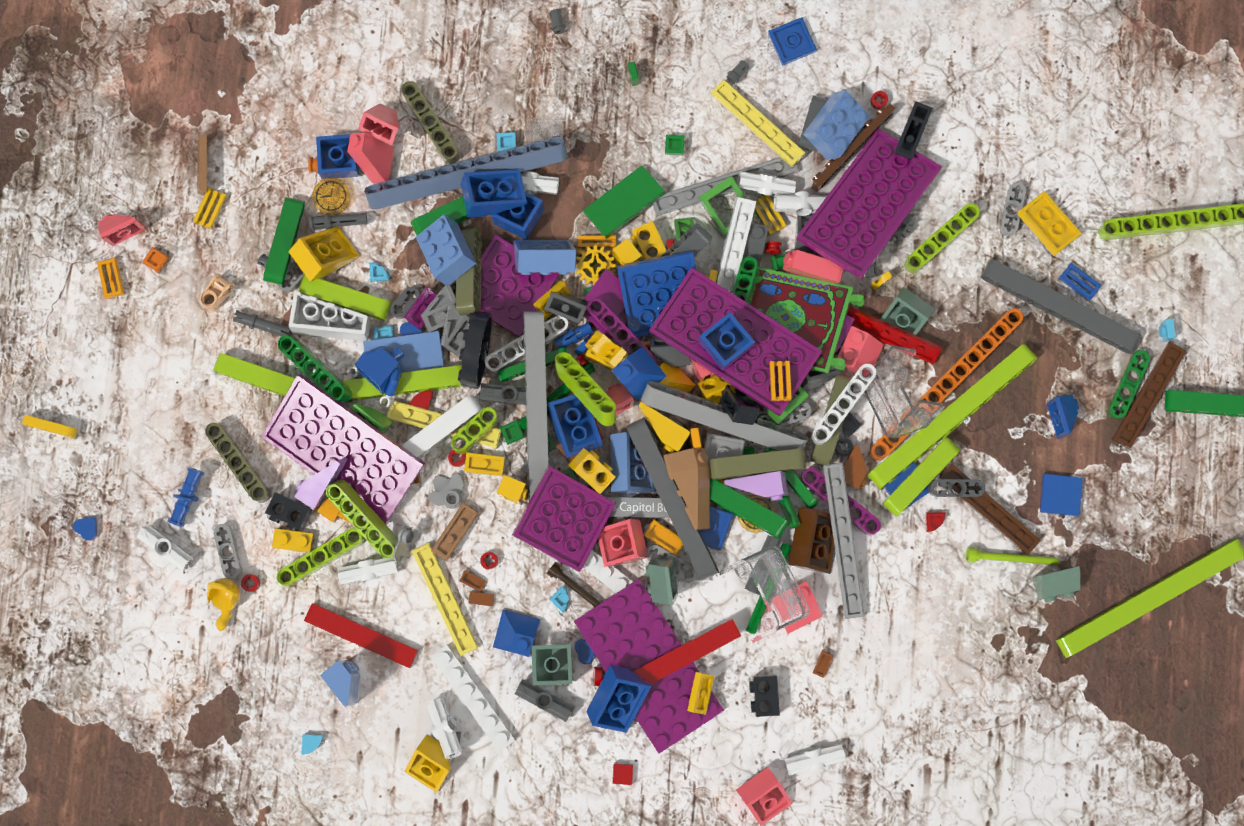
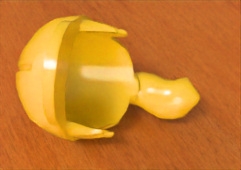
M219 578L207 584V602L212 601L213 605L221 610L222 614L217 618L215 624L218 631L227 629L226 624L232 617V609L235 608L240 600V591L233 580Z

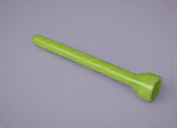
M967 547L966 562L975 563L980 559L1058 565L1060 563L1059 558L980 552L976 547Z

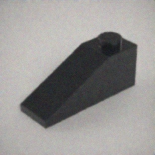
M915 101L894 154L912 160L932 112V107Z

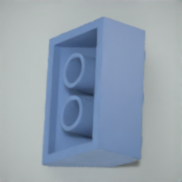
M514 240L515 265L517 271L521 272V274L531 275L532 272H539L542 275H549L551 272H558L562 275H568L570 272H575L576 249L570 240Z
M629 432L610 434L611 468L613 469L611 473L615 476V479L611 482V492H655V486Z
M338 660L320 676L344 707L354 706L358 699L360 683L358 671L360 669L354 661Z

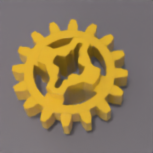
M594 245L593 250L587 246V252L581 250L582 257H576V260L579 261V263L575 264V267L579 268L576 271V275L581 274L580 281L586 279V285L593 282L594 286L599 279L598 274L602 270L607 269L614 274L611 268H616V265L611 264V262L615 259L614 257L609 258L611 252L607 251L605 253L603 246L600 250H597V245ZM592 254V258L588 262H583L588 255ZM599 254L602 255L607 260V262H602L599 259ZM595 257L597 264L601 265V267H597L596 274H594L593 267H590V265H593ZM583 270H588L592 274V278L588 277Z

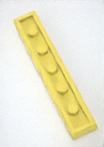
M726 80L720 82L711 91L713 97L791 167L805 155L806 152Z
M395 401L393 407L388 409L386 417L392 421L424 429L443 414ZM463 427L453 433L451 437H454ZM472 427L469 433L471 435H476L479 433L480 429L478 427ZM492 428L477 444L497 449L502 432L501 429Z
M427 543L412 550V553L460 656H463L479 647L436 555L431 552V544Z

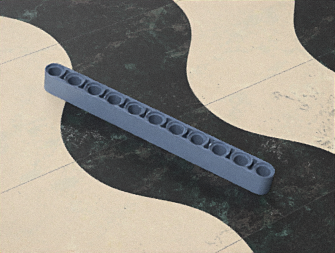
M554 137L376 183L366 187L364 192L370 208L380 209L461 188L460 184L466 172L517 169L523 172L562 162L568 158L564 139L562 137Z

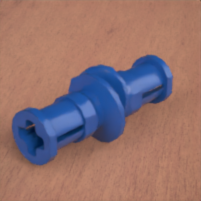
M192 467L187 468L188 474L185 482L182 484V489H178L180 494H173L178 500L175 502L171 518L167 520V522L180 527L185 526L184 520L187 512L190 510V504L199 500L194 494L197 492L201 476L205 474Z

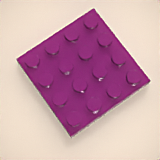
M495 235L481 257L480 311L492 313V321L521 337L524 333V312L537 311L533 304L553 287L560 274L558 272H551L549 275H542L539 272H532L531 275L521 274V272L517 271L515 265L514 245Z
M548 466L512 536L580 572L616 503Z

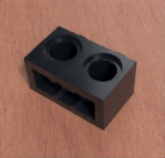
M731 385L725 386L719 401L732 422L753 425L760 412V408L755 400Z
M274 492L265 514L270 515L269 520L278 524L281 520L287 523V528L297 531L298 528L304 530L313 509ZM279 504H282L284 507L281 514L275 512V508ZM296 512L301 513V519L298 522L293 521V514Z
M777 676L752 677V681H749V690L754 696V701H750L751 713H755V717L780 716ZM766 681L769 687L766 692H761L758 689L759 682ZM764 700L770 704V708L766 712H762L759 708L760 703Z

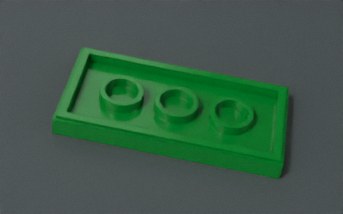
M641 165L585 208L583 213L607 239L663 196L665 190Z

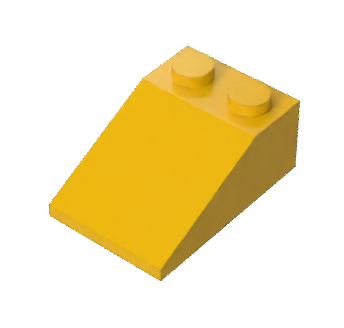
M339 227L299 238L289 250L290 255L310 282L329 275L360 256Z
M640 402L639 412L647 420L663 450L667 454L681 451L691 432Z

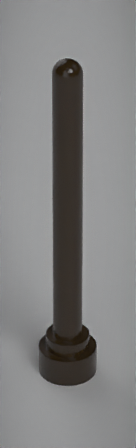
M557 562L547 571L546 574L548 576L560 579L592 606L596 607L601 603L563 573L562 566Z

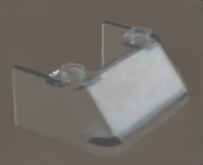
M894 345L888 349L874 366L876 376L864 391L884 434L890 438H898L928 427L945 407L944 403L919 400L913 407L903 386L909 379V370L906 365L917 352L915 349ZM871 372L865 378H870Z
M777 546L767 547L718 572L719 575H723L735 570L737 576L741 579L752 577L769 613L763 615L761 619V625L765 633L751 639L752 643L771 636L806 618L809 614V606L782 551Z

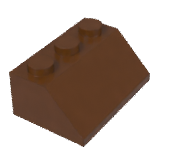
M799 508L797 516L800 526L795 528L788 565L830 574L835 551L830 514L815 509Z

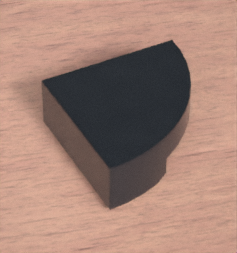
M849 412L844 418L842 425L845 437L849 438L862 425Z

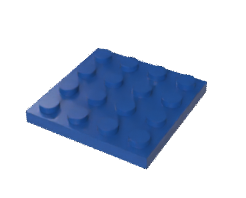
M692 250L617 266L628 329L636 337L651 334L649 332L650 328L691 267L696 270Z

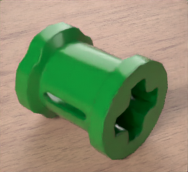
M789 251L777 256L770 255L773 270L778 271V269L783 268L784 257Z

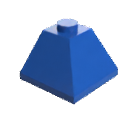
M643 347L612 369V372L637 401L642 398L649 381L660 383L667 377Z
M1073 394L1055 397L1046 403L1057 440L1071 433L1077 418L1079 404L1077 399H1074Z
M503 610L493 648L531 657V646H534L540 619Z

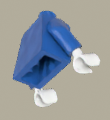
M382 347L363 352L355 363L356 367L349 368V373L355 374L353 376L354 379H359L363 376L380 393H385L386 396L381 397L380 403L385 404L386 400H388L386 407L391 408L395 403L393 396L396 393L402 372L398 361L404 354L397 347L390 353Z

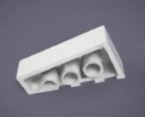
M294 290L289 328L293 334L368 341L371 324L368 316L346 308H340L329 302L317 300L315 297L306 296Z

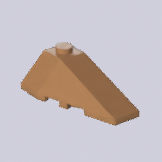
M692 448L664 455L668 475L671 480H675L679 490L676 492L679 497H683L686 503L685 510L694 529H708L710 526V466L705 448Z

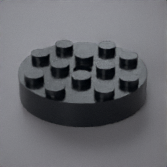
M475 310L474 313L470 312L469 329H465L463 334L465 348H461L459 360L462 362V370H459L458 381H460L463 387L479 389L485 372V359L489 353L492 313Z

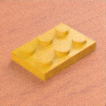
M1045 191L1017 213L1053 256L1082 234Z

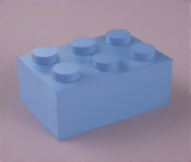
M847 90L834 92L803 135L826 160L840 158L870 115Z
M445 214L416 236L434 278L446 286H449L476 264L458 223Z

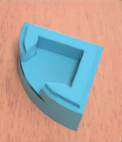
M369 262L371 282L390 281L387 271L382 266Z
M564 586L549 599L562 613L566 610L569 602L568 593Z
M302 735L301 755L315 751L321 744L323 735Z

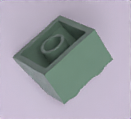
M903 287L880 320L917 335L935 308Z
M674 558L651 559L646 566V576L650 577L648 593L652 596V602L673 605L678 597Z
M1079 566L1032 577L1038 600L1044 599L1045 603L1057 600L1056 596L1063 595L1064 598L1075 596V591L1081 590Z
M571 644L531 646L533 686L573 684Z

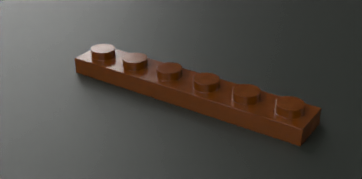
M891 103L887 107H881L876 113L877 117L874 120L870 119L863 128L865 130L861 134L857 133L842 156L835 160L831 159L825 165L827 169L823 173L818 172L814 176L811 188L818 192L876 130L893 115L896 108Z
M1171 341L1166 344L1112 440L1128 449L1132 447L1185 355L1186 350Z
M950 464L938 479L969 478L956 466ZM954 483L952 491L955 494L960 493L961 485ZM976 484L975 486H966L967 490H974L975 494L979 490V486H976ZM986 492L980 497H960L1026 555H1029L1041 541Z

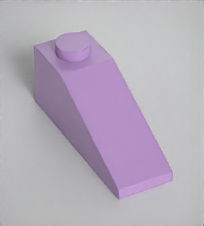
M344 457L307 480H302L296 488L298 492L295 498L313 510L319 507L327 496V487L335 482L347 458Z
M782 471L724 481L725 485L771 498V501L783 500V496L788 495L785 472Z

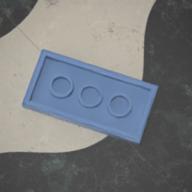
M439 331L363 341L364 352L382 347L390 353L396 347L399 348L404 354L398 361L402 369L401 373L444 367Z

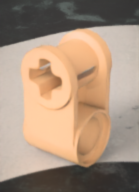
M219 273L215 274L201 294L200 302L209 311L217 310L232 292L234 283H229ZM214 297L212 304H206L208 298Z

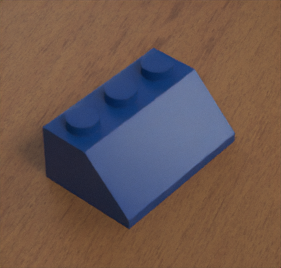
M610 664L586 711L592 726L627 733L651 688V684L628 668Z

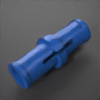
M588 322L574 330H568V333L554 341L560 349L574 342L575 344L578 343L579 339L593 333Z

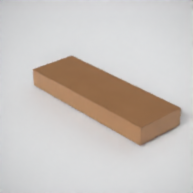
M200 135L197 140V193L205 195L207 191V135Z
M463 502L431 549V552L448 561L479 512Z

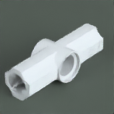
M740 171L737 178V185L740 189L753 190L764 195H794L796 189L795 180L778 178L775 175L766 173L754 174Z
M535 172L521 173L525 192L531 195L537 193L557 195L559 178L540 176Z
M800 191L794 195L775 194L773 208L775 212H795L798 216H807L818 209L827 195H810L807 191Z
M146 524L138 532V539L184 572L191 565L194 559L192 556L149 524ZM167 542L169 549L163 553L162 545Z
M394 557L379 560L370 559L358 562L355 565L337 568L341 585L357 581H371L378 579L380 576L399 573L398 564Z
M444 698L433 699L427 705L434 724L431 726L432 733L439 740L445 759L456 758L462 752L456 735L458 730L457 723L449 715Z
M842 744L823 749L808 750L804 754L784 759L789 776L808 770L809 772L826 768L827 765L846 761Z

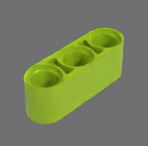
M490 407L482 409L452 438L451 445L456 453L465 454L497 424L498 418L494 409ZM486 414H492L494 416L492 421L486 422L483 420ZM472 427L480 429L476 435H471L469 432ZM464 440L466 444L463 448H457L455 446L456 442Z

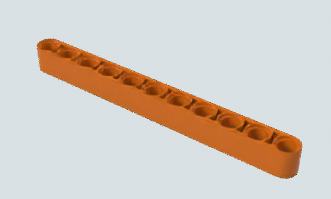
M1016 308L1006 312L871 447V458L875 461H881L886 458L1022 322L1023 313ZM1010 314L1016 317L1017 321L1015 323L1009 320ZM1001 328L1004 333L1003 336L997 335L995 329ZM982 341L989 342L990 349H985L982 346ZM969 354L976 355L977 362L970 361ZM956 367H961L964 370L963 376L956 373ZM943 380L949 381L950 389H945L942 386ZM929 394H935L937 402H931ZM916 407L923 408V416H919L916 414ZM903 420L910 422V429L903 428ZM890 433L897 436L896 443L889 440L888 436ZM876 447L883 448V456L876 455Z

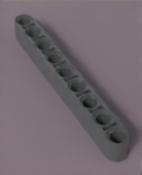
M989 259L980 276L984 281L1127 354L1134 353L1141 339V335L996 260Z
M643 417L627 425L633 443L699 579L703 581L718 574L717 565L700 530L694 529L685 510L686 503L683 497H679L676 492L679 489L675 480H671L668 475L664 455L647 420Z

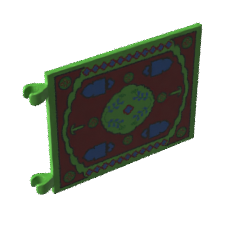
M748 266L746 270H752L754 266ZM759 267L760 274L751 306L822 351L811 370L829 373L831 367L844 370L846 366L845 360L834 358V354L849 304L852 303L862 307L865 302L864 296L852 294L854 287ZM744 283L741 287L746 288L749 286V283Z

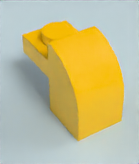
M596 331L585 344L593 354L611 368L620 364L627 353L622 347L614 344L599 331Z

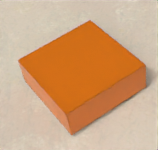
M152 247L142 263L160 273L169 257Z

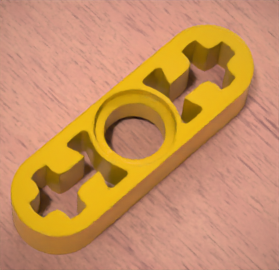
M24 415L21 423L22 425L74 439L78 431L76 428Z

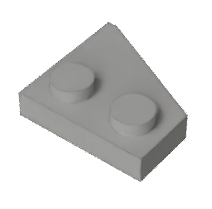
M445 285L421 314L428 332L445 325L448 305L450 303L456 307V298L450 285Z
M451 303L448 305L441 345L458 356L461 348L465 347V341H463L464 330L469 329L470 324L469 317L467 315H459L456 307Z

